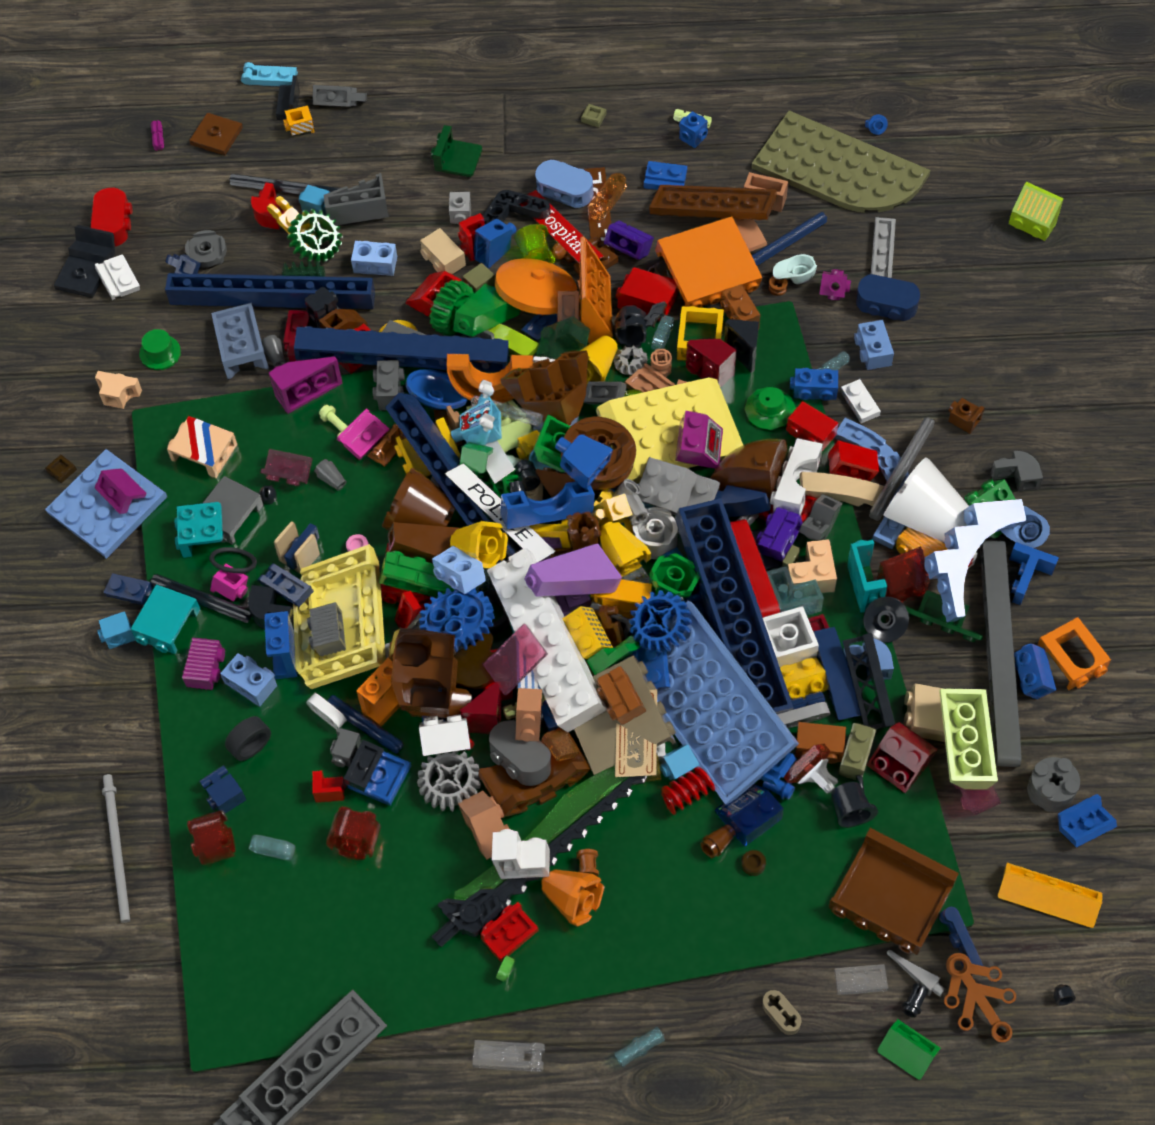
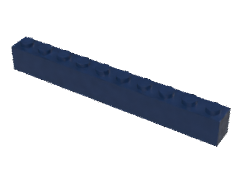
M168 273L165 287L170 305L241 306L252 303L253 307L306 308L305 298L315 294V291L321 287L335 293L338 298L336 305L339 309H374L375 300L373 278Z
M306 326L297 327L294 353L296 360L336 357L338 363L377 365V361L399 360L400 367L447 369V354H469L470 362L474 368L481 372L496 373L508 365L509 340L499 338L482 339L479 337L463 338L459 336L448 337L436 334L385 333L373 330L322 329Z
M398 393L385 408L468 526L480 521L496 523L445 474L458 467L460 459L414 395ZM506 533L508 542L506 557L503 560L508 563L510 562L509 557L523 548Z

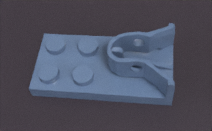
M252 303L211 313L227 379H231L240 371L238 365L253 361L255 367L269 369Z

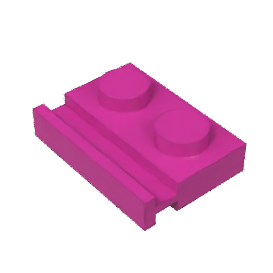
M365 409L337 437V440L344 444V447L355 457L361 460L390 429L375 415H372L368 409Z

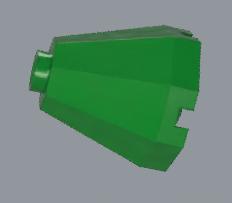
M677 553L670 554L666 558H664L665 555L659 556L649 574L652 592L657 596L659 590L663 591L665 595L669 591L672 592L673 597L676 595L680 596L681 601L689 597L700 578L698 572L696 574L694 571V563Z

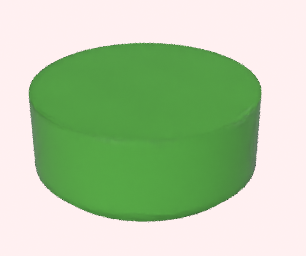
M506 955L496 979L502 982L507 980L515 963L513 958Z

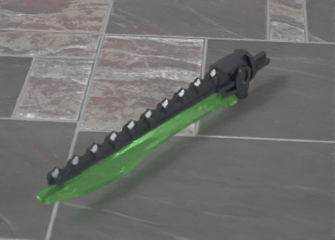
M615 766L590 777L566 793L523 841H528L530 838H541L546 840L547 844L551 842L548 845L550 849L549 867L555 866L558 853L570 852L573 846L571 844L572 840L585 838L588 832L586 827L599 825L602 820L601 814L603 812L615 811L617 806L616 800L618 798L630 797L632 792L631 786L644 784L647 776H630L614 791L613 789L627 778L615 777ZM493 865L464 888L457 890L454 899H446L438 903V907L442 909L443 914L449 921L432 938L442 948L458 932L473 938L477 937L489 921L496 920L502 911L511 904L510 897L512 895L524 894L527 889L525 883L527 881L539 880L540 877L507 879L498 888L494 889L505 879L500 878Z

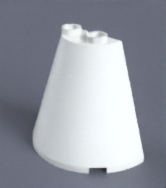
M925 457L908 476L883 515L944 542V533L954 527L967 526L964 521V509L968 508L969 505L936 466Z

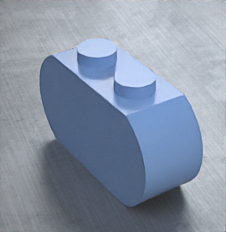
M556 160L545 161L536 169L537 191L542 196L574 208L584 207L593 199V179L589 172Z

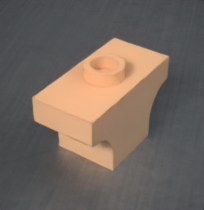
M98 371L95 376L100 389V397L106 406L124 409L129 399L140 397L142 389L138 378Z

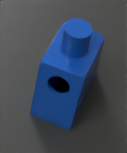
M495 219L475 230L474 259L485 265L488 269L511 248V236L516 233L514 224L510 222L505 224L499 219Z
M579 435L573 443L561 437L555 446V449L563 453L560 462L561 468L584 489L590 486L609 463L613 451L612 448L584 435Z

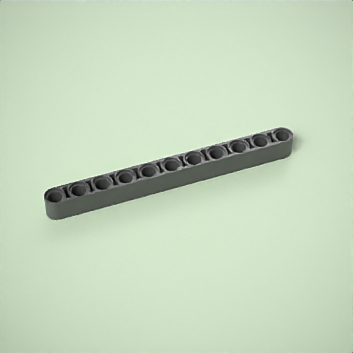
M984 541L980 545V561L996 767H1020L1021 742L1006 544L1004 541Z

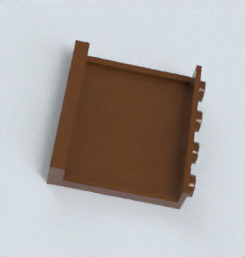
M870 828L834 898L832 897L829 909L840 918L846 917L850 919L858 928L862 930L868 929L876 933L877 937L885 942L891 941L899 945V948L905 953L918 955L959 873Z

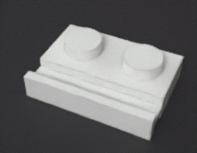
M123 254L105 260L102 264H95V269L112 300L115 297H122L140 290V285Z

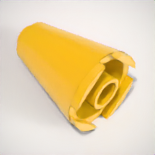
M602 336L580 350H587L588 352L587 384L588 382L605 381L618 349L617 343L613 338Z

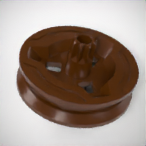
M588 417L576 422L568 429L564 438L571 443L579 435H584L606 446L614 445L616 447L612 451L609 463L590 484L593 490L614 488L629 477L636 458V444L631 433L622 424L606 417Z

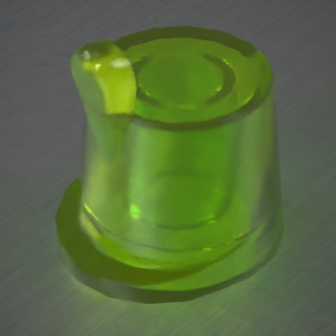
M528 225L516 232L514 239L524 259L531 258L544 261L548 258L549 263H555V256L547 245L546 237L549 234V230L545 225Z

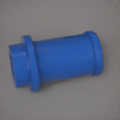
M780 779L778 780V786L764 781L763 788H767L780 795L781 799L786 798L789 800L795 789L791 782L786 783Z

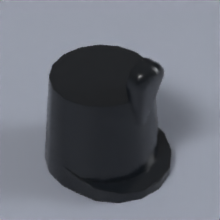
M856 775L857 782L841 784L831 792L837 821L841 827L849 828L867 823L878 814L877 807L870 804L866 798L862 775Z

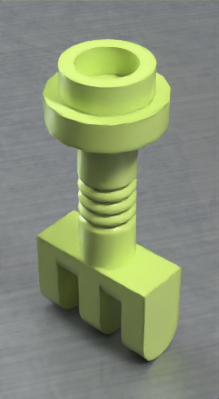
M325 405L319 411L320 418L324 422L329 420L341 431L337 435L339 436L348 426L335 415L336 409L333 406Z

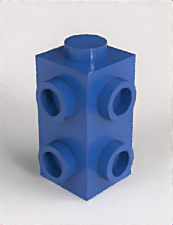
M795 368L794 377H790V390H794V398L802 400H836L838 370Z
M1027 644L1021 650L1014 653L1015 668L1019 673L1020 688L1024 695L1039 699L1056 691L1044 648L1034 644Z

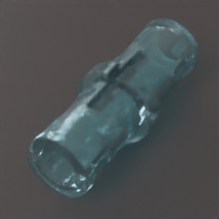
M656 1026L645 1035L632 1039L630 1044L615 1052L614 1055L621 1067H624L639 1056L644 1057L647 1055V1051L664 1042L665 1038Z

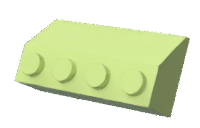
M940 689L939 694L950 782L963 789H988L998 779L986 690Z

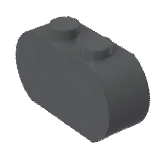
M514 720L503 721L494 726L489 735L490 757L497 765L500 764L506 769L507 774L512 779H517L522 785L533 786L544 782L551 773L550 749L540 740L529 742L516 740V721Z

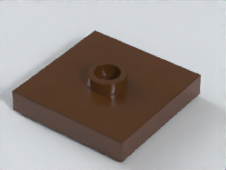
M207 113L189 141L192 146L225 156L243 126L240 122Z

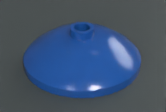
M423 369L414 371L407 377L406 388L410 395H414L419 403L428 408L446 410L447 406H451L454 410L462 407L468 401L452 386L448 373Z

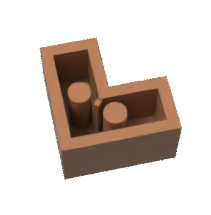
M481 791L469 799L462 800L458 805L466 824L474 835L480 852L487 860L492 857L493 832H500L501 830L509 829L507 824L503 825L501 818L504 817V813L500 805L496 804L492 796L488 797L484 791Z

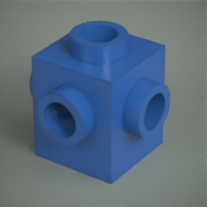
M692 111L688 116L683 117L679 123V139L696 148L707 137L708 120Z

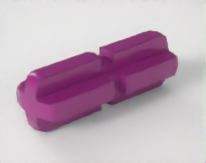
M152 121L151 133L154 150H163L164 141L161 121Z

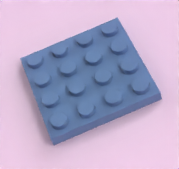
M105 449L45 510L51 517L107 559L168 496L159 487ZM123 469L147 493L145 498L132 499L127 513L119 514L95 489L101 470Z

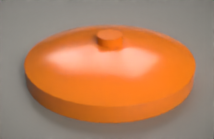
M522 258L508 261L499 267L495 277V289L504 301L517 309L533 314H557L558 291H577L574 279L565 270L552 263L538 259Z

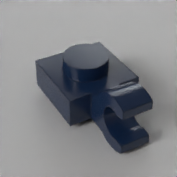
M167 254L165 260L167 264L176 267L174 272L176 274H198L201 263L187 255L178 256L174 254L171 256Z

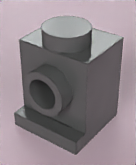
M337 727L336 734L338 739L332 742L330 753H332L333 757L331 763L338 767H350L362 741L359 733Z

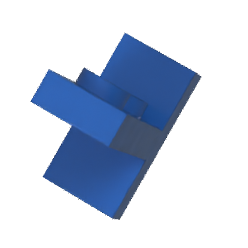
M1015 542L1009 560L1022 564L1018 575L1022 577L1020 581L1015 580L1011 593L1015 595L1012 602L1021 605L1034 570L1052 575L1059 557Z

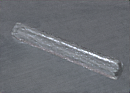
M476 395L474 398H471L472 407L477 405L479 396ZM492 400L503 417L534 426H539L543 423L542 414Z

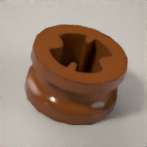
M772 276L769 280L770 293L776 296L785 294L788 284L787 279H776Z

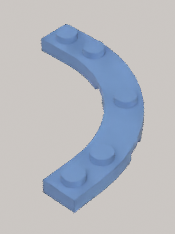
M844 418L837 430V435L834 437L843 442L876 450L879 468L886 482L901 459L899 454L886 444L885 439L872 430L847 418ZM908 472L905 475L900 486L898 487L896 493L899 492L901 487L904 485V482L909 476ZM884 516L872 540L893 549L905 525Z

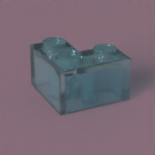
M787 567L767 571L779 604L780 613L802 606L806 615L821 612L824 597L816 579L794 585Z

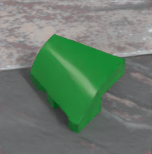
M631 635L615 648H603L586 661L593 674L596 675L641 647L639 645L640 642L635 641L634 635Z

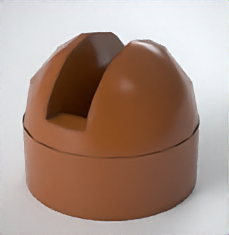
M558 242L551 248V256L556 260H562L568 255V252Z

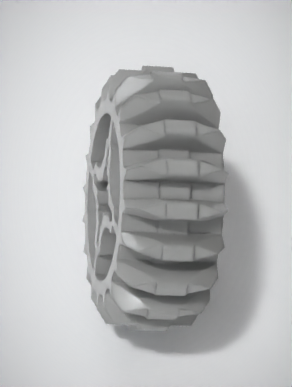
M453 751L452 753L445 752L442 755L439 753L435 754V758L428 755V763L422 762L421 767L423 770L418 772L420 779L417 781L418 787H421L419 789L420 795L424 796L425 802H431L433 808L440 804L442 811L446 809V806H449L453 812L455 805L477 794L476 789L481 788V783L479 782L481 778L478 775L479 772H477L479 766L474 764L472 757L467 758L465 751L458 755V751ZM437 772L439 779L436 781V784L432 787L430 785L431 779L433 775ZM467 773L468 780L465 786L462 788L460 780L463 778V775Z

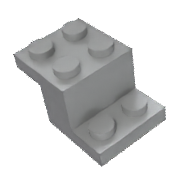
M649 457L639 484L641 491L638 496L642 502L666 509L671 514L676 515L679 508L714 500L720 483L716 480L699 476L687 468Z

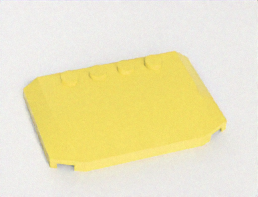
M369 544L302 568L300 571L302 575L301 580L310 585L314 590L300 607L293 604L296 670L305 680L306 686L314 689L379 667L386 660L381 584L379 583L380 570L374 548ZM336 602L342 611L346 650L321 657L316 650H312L309 643V637L312 636V631L307 623V618L310 617L309 609Z

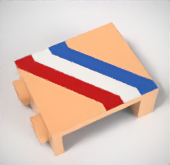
M188 416L186 421L180 425L175 438L169 442L167 450L171 461L176 462L179 456L206 466L209 476L217 478L236 448L237 442L234 433Z

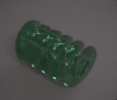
M317 260L315 266L312 265L311 261H308L307 267H305L303 261H300L299 267H296L295 262L292 261L291 267H288L287 263L284 262L282 276L326 277L325 265L321 266L319 260Z

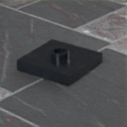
M69 255L54 284L55 289L93 298L102 281L95 269V264L102 263Z

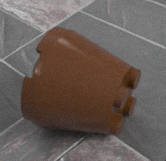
M411 468L394 497L390 512H387L382 527L390 530L393 522L447 527L456 508L440 488L421 472Z

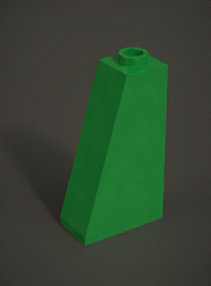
M484 284L455 312L453 331L473 337L518 316L521 310L504 301L494 286Z

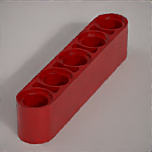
M742 519L730 522L762 617L780 613L778 601L747 520Z

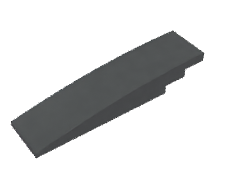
M352 990L240 1094L239 1099L220 1115V1119L213 1125H289L387 1025Z

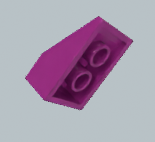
M336 357L287 362L269 372L275 397L287 414L342 384Z

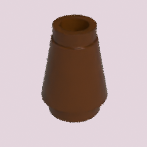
M726 824L724 827L705 836L701 843L703 852L710 858L720 856L736 835V832L730 825Z

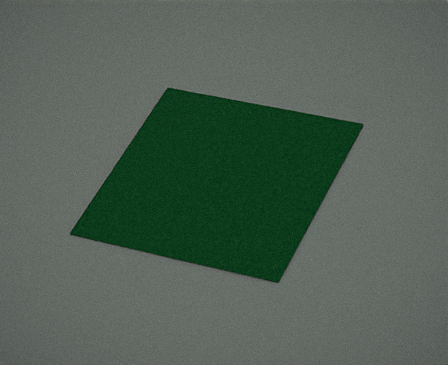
M791 301L756 306L760 313V325L757 338L755 370L751 373L736 359L734 376L720 388L743 445L762 439H784L789 452L790 447H794L797 440L796 437H793L786 430L787 425L770 431L759 429L749 422L745 406L748 397L757 389L765 387L782 389L792 397L796 408L803 401L825 414L821 399L802 400L794 398V390H790V377H794L795 368L812 369L795 308ZM725 312L723 313L721 336L723 341L725 338V323L729 319ZM680 319L655 323L654 328L648 327L646 341L639 347L642 348L644 353H647V364L650 366L653 351L666 349L671 353L672 369L670 375L666 378L675 385H677L678 379L686 382L702 379L688 371L686 360H677ZM686 322L684 341L716 339L717 324ZM582 336L539 342V350L533 357H547L556 360L562 353L580 351L588 346L589 342ZM616 336L613 337V339L617 343L618 349H623L625 345L618 344ZM633 355L629 357L628 365H630V362H632V360L634 359ZM613 359L604 382L625 383L632 375H625L619 372L614 365ZM400 367L404 369V381H401V386L404 387V394L410 395L406 388V380L412 372L431 368ZM431 369L447 373V369ZM373 370L341 375L342 384L289 414H287L275 397L273 387L133 410L132 421L137 472L163 490L168 496L142 522L147 581L150 582L154 574H159L249 609L248 597L251 586H262L257 579L269 571L268 567L272 563L301 580L302 575L290 569L279 560L274 545L275 539L290 522L295 523L298 536L303 533L310 523L317 526L319 534L317 545L320 555L311 565L346 553V541L352 535L360 534L366 537L368 544L374 548L381 573L389 532L382 525L387 512H390L394 497L406 476L403 467L406 461L404 457L399 458L396 453L390 462L383 466L368 457L373 448L359 460L344 447V444L337 440V435L341 431L329 420L324 422L320 418L321 415H319V411L323 406H333L336 409L335 415L349 426L365 409H368L372 415H375L391 429L396 422L387 410L379 411L378 402L373 399V387H377V382H374ZM626 387L624 397L635 395ZM512 399L531 421L533 417L528 415L515 399ZM468 400L465 405L453 411H458L459 415L467 411L466 407L476 402ZM583 403L578 421L588 417H598L596 409L600 405ZM421 404V406L424 408L426 413L429 415V417L435 424V409L428 408ZM188 416L234 433L237 446L217 478L209 476L206 466L179 456L176 462L171 461L167 450L168 444L175 438L180 425L186 421ZM462 440V445L457 446L460 455L462 447L467 444L465 440ZM833 440L823 450L821 462L816 473L830 474L828 453L834 446ZM516 448L510 449L505 453L507 456L513 455L519 458ZM324 459L332 461L347 481L341 490L337 491L329 484L317 478L314 470ZM699 465L687 468L695 474L709 479L715 470L714 468ZM431 474L426 478H428L431 481L433 475ZM223 476L258 494L263 486H272L277 494L276 501L270 505L263 504L259 512L254 509L234 534V544L226 541L192 545V557L183 558L181 551L176 549L175 537L178 536V531L175 529L174 519L177 518V507L202 504ZM799 478L798 480H796V482H797L799 485H800V478ZM544 488V500L550 499V495ZM598 493L597 495H595V497H594V502L597 500V498L599 497L600 493ZM840 501L842 503L841 509L830 533L825 539L830 541L837 577L835 592L790 596L787 575L781 573L782 562L779 560V570L768 572L767 575L778 601L780 613L803 606L807 618L824 614L829 628L835 627L843 649V640L860 637L868 633L863 622L864 612H860L847 568L851 544L862 540L852 504ZM455 509L454 515L447 527L463 528L468 526ZM741 516L728 518L730 522L737 521ZM759 517L750 525L751 531L767 527L766 521ZM554 521L546 522V523H540V524H553ZM678 530L676 547L683 557L688 559ZM800 532L793 543L800 550L797 563L806 562L807 542L817 541L807 538L805 534ZM219 548H239L251 553L257 560V565L253 570L243 573L248 576L246 584L248 590L241 599L237 597L232 601L217 591L214 593L210 591L213 576L220 569L211 564L209 557L214 550ZM223 552L214 556L215 561L223 566L228 564L233 568H246L252 565V560L249 557L239 553ZM643 559L640 562L642 567L623 577L622 580L651 584L649 574L657 559H650L648 562H645ZM863 567L867 582L874 581L871 567ZM483 568L486 581L475 587L477 593L487 590L496 591L487 572L490 568ZM695 588L692 591V595L697 593ZM276 593V605L290 606L293 610V603ZM382 601L385 644L392 642L394 632L400 629L394 620L400 602L390 604ZM492 604L495 619H492V622H495L503 616V609L497 604ZM199 605L201 610L197 617L188 616L174 641L177 648L176 654L168 651L167 653L160 652L153 646L190 1064L192 1071L195 1073L281 1057L352 990L387 1025L375 1038L379 1039L890 943L877 937L876 933L868 929L862 930L858 928L850 919L836 916L829 909L832 897L834 898L870 828L959 873L940 913L952 906L959 911L966 928H970L974 924L929 765L906 793L867 766L887 731L892 727L888 726L876 729L863 774L866 798L870 804L877 807L878 814L867 823L849 828L839 826L831 793L827 794L815 782L798 783L808 773L804 766L810 761H804L795 757L796 761L783 778L780 777V780L786 783L791 782L792 786L795 787L789 800L786 798L781 799L780 795L767 788H763L764 781L759 779L751 787L756 788V792L750 790L751 788L749 787V790L747 789L746 792L736 799L738 800L736 803L735 801L732 802L734 806L736 805L740 809L731 815H728V812L731 810L728 807L730 805L724 806L725 803L717 792L712 791L709 787H707V796L699 792V801L693 796L690 797L692 805L689 806L684 801V810H680L676 806V814L673 815L664 802L661 789L665 785L670 788V782H677L678 778L672 780L669 777L666 778L659 768L660 761L656 760V775L647 776L644 784L632 785L630 797L618 798L615 811L603 812L601 814V823L599 825L587 826L586 831L588 832L585 838L572 840L571 844L573 846L570 852L558 853L555 866L549 867V872L553 870L578 872L580 867L576 853L583 849L598 851L596 869L599 871L600 883L605 888L600 906L596 911L592 909L589 913L592 916L589 922L580 926L571 924L543 893L541 885L543 877H540L539 880L527 881L525 883L527 889L524 894L512 895L510 897L512 901L510 905H515L519 902L522 905V910L536 924L539 931L509 955V957L514 959L515 963L507 980L502 982L496 979L502 962L484 944L481 933L473 938L458 932L442 948L432 938L449 921L443 914L442 909L438 907V903L446 899L466 900L480 889L498 888L507 879L500 878L493 864L492 857L486 860L480 852L474 835L466 824L458 805L454 806L453 812L449 806H446V809L442 811L440 804L433 808L431 802H425L424 796L420 795L419 789L421 787H418L417 784L418 779H420L418 772L423 770L421 767L422 762L428 763V755L423 756L419 731L422 718L412 717L407 711L399 707L381 726L403 742L404 746L397 754L347 720L340 727L359 733L361 741L370 742L383 748L386 753L411 762V767L391 806L348 789V786L344 791V800L316 802L314 799L312 771H322L324 778L343 777L344 779L349 767H338L331 763L333 757L332 753H330L332 742L338 739L336 729L313 712L306 701L314 693L320 695L326 701L332 695H335L363 714L356 691L378 667L314 689L306 686L305 680L299 673L298 677L275 679L277 687L264 703L258 706L224 684L221 674L218 683H214L213 690L188 688L182 679L192 638L220 641L222 648L225 649L224 661L219 662L218 666L220 673L237 653L243 657H251L257 663V666L262 669L266 667L273 672V656L268 657L266 654L265 629L259 627L252 617L248 623ZM885 615L881 616L882 623H886ZM509 624L508 628L502 633L493 635L491 650L500 648L504 656L508 655L516 684V689L512 690V699L502 701L501 722L508 720L516 721V717L506 719L503 707L510 704L514 706L518 697V648L511 624ZM861 641V642H857V643L849 644V646H850V645L863 646V645H862V641ZM883 642L891 652L894 667L892 678L884 680L895 724L900 722L904 725V717L907 712L904 698L907 690L893 642ZM858 665L855 670L856 675L865 681L868 677L866 666ZM858 681L859 687L861 689L863 684ZM456 686L459 689H466L472 695L471 701L483 692V689L472 690L469 687ZM865 686L861 693L862 699L871 704L875 698L874 690ZM828 690L822 693L830 715L810 723L846 727L845 752L853 723L863 725L860 715L837 721L832 699H829ZM877 701L873 705L878 708ZM864 704L865 711H867L868 706ZM871 708L867 715L869 726L882 723L880 713ZM253 716L259 717L270 728L271 736L269 741L255 756L243 761L236 760L225 746L227 736L241 721ZM798 726L788 728L795 739ZM545 727L540 728L539 740L542 742L548 737ZM573 729L569 731L571 737L573 738L578 748L587 760V757L583 751V748L580 744V741L576 735L575 730ZM469 733V738L474 742V746L469 751L467 749L458 750V755L465 751L467 758L472 757L474 764H477L479 769L497 765L490 757V734ZM675 734L673 737L676 743L665 742L666 754L682 746ZM796 747L789 753H792L795 756ZM435 754L429 755V756H431V757H433V758L436 757ZM814 759L811 762L816 766L821 760ZM841 762L827 763V771L838 780V783L834 786L835 788L844 783L857 782L856 780L839 775ZM224 765L228 774L232 775L242 789L246 801L222 816L218 809L213 811L206 799L209 798L206 788L204 789L199 781ZM614 768L607 772L609 777L600 781L591 769L573 786L569 787L566 784L556 791L557 796L542 805L539 801L527 806V811L504 816L501 820L503 825L507 824L510 830L518 832L521 841H528L530 838H541L546 840L549 845L629 777H615ZM437 772L433 775L431 779L430 785L432 787L436 784V781L439 779ZM465 773L463 775V778L460 780L462 788L467 783V773ZM479 780L481 788L476 789L477 793L484 791L488 797H491L483 781ZM760 789L762 791H765L764 793L762 792V794L757 793V791H759ZM751 791L759 796L753 800L752 796L746 793ZM726 824L730 825L735 830L736 835L720 856L708 857L701 848L703 838L724 827ZM757 850L765 856V870L760 875L750 876L743 871L741 862L746 852ZM939 915L928 935L950 931L947 925L941 923Z

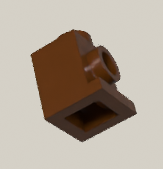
M961 398L959 402L954 401L948 410L950 413L948 422L971 434L982 420L985 408L983 406L979 408Z

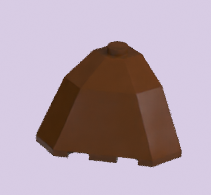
M587 350L568 351L562 353L555 361L550 362L549 358L532 363L533 368L511 370L500 379L501 384L528 415L541 422H544L547 415H550L570 426L571 422L579 416L586 397Z

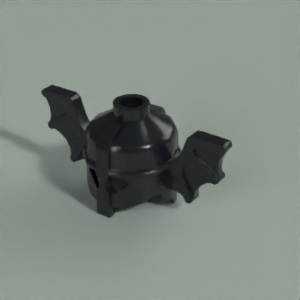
M666 302L654 304L648 315L634 305L622 307L616 316L614 324L612 321L613 337L616 336L618 344H623L626 347L633 345L636 348L641 347V344L645 343L647 338V328H654L656 321L660 317L665 316Z

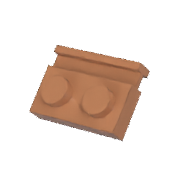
M647 363L625 381L626 387L635 394L675 385Z

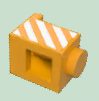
M308 105L285 111L286 119L283 122L286 132L290 131L292 136L309 131L311 134L315 133Z

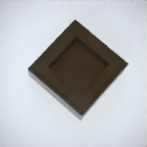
M61 454L45 468L47 473L60 483H63L77 470L76 466Z

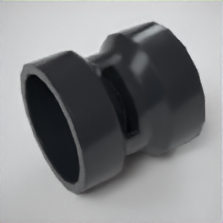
M523 460L514 466V474L519 476L518 481H522L525 491L534 490L540 485V478L532 461Z

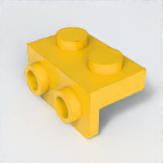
M816 657L780 667L791 700L827 690L826 671Z

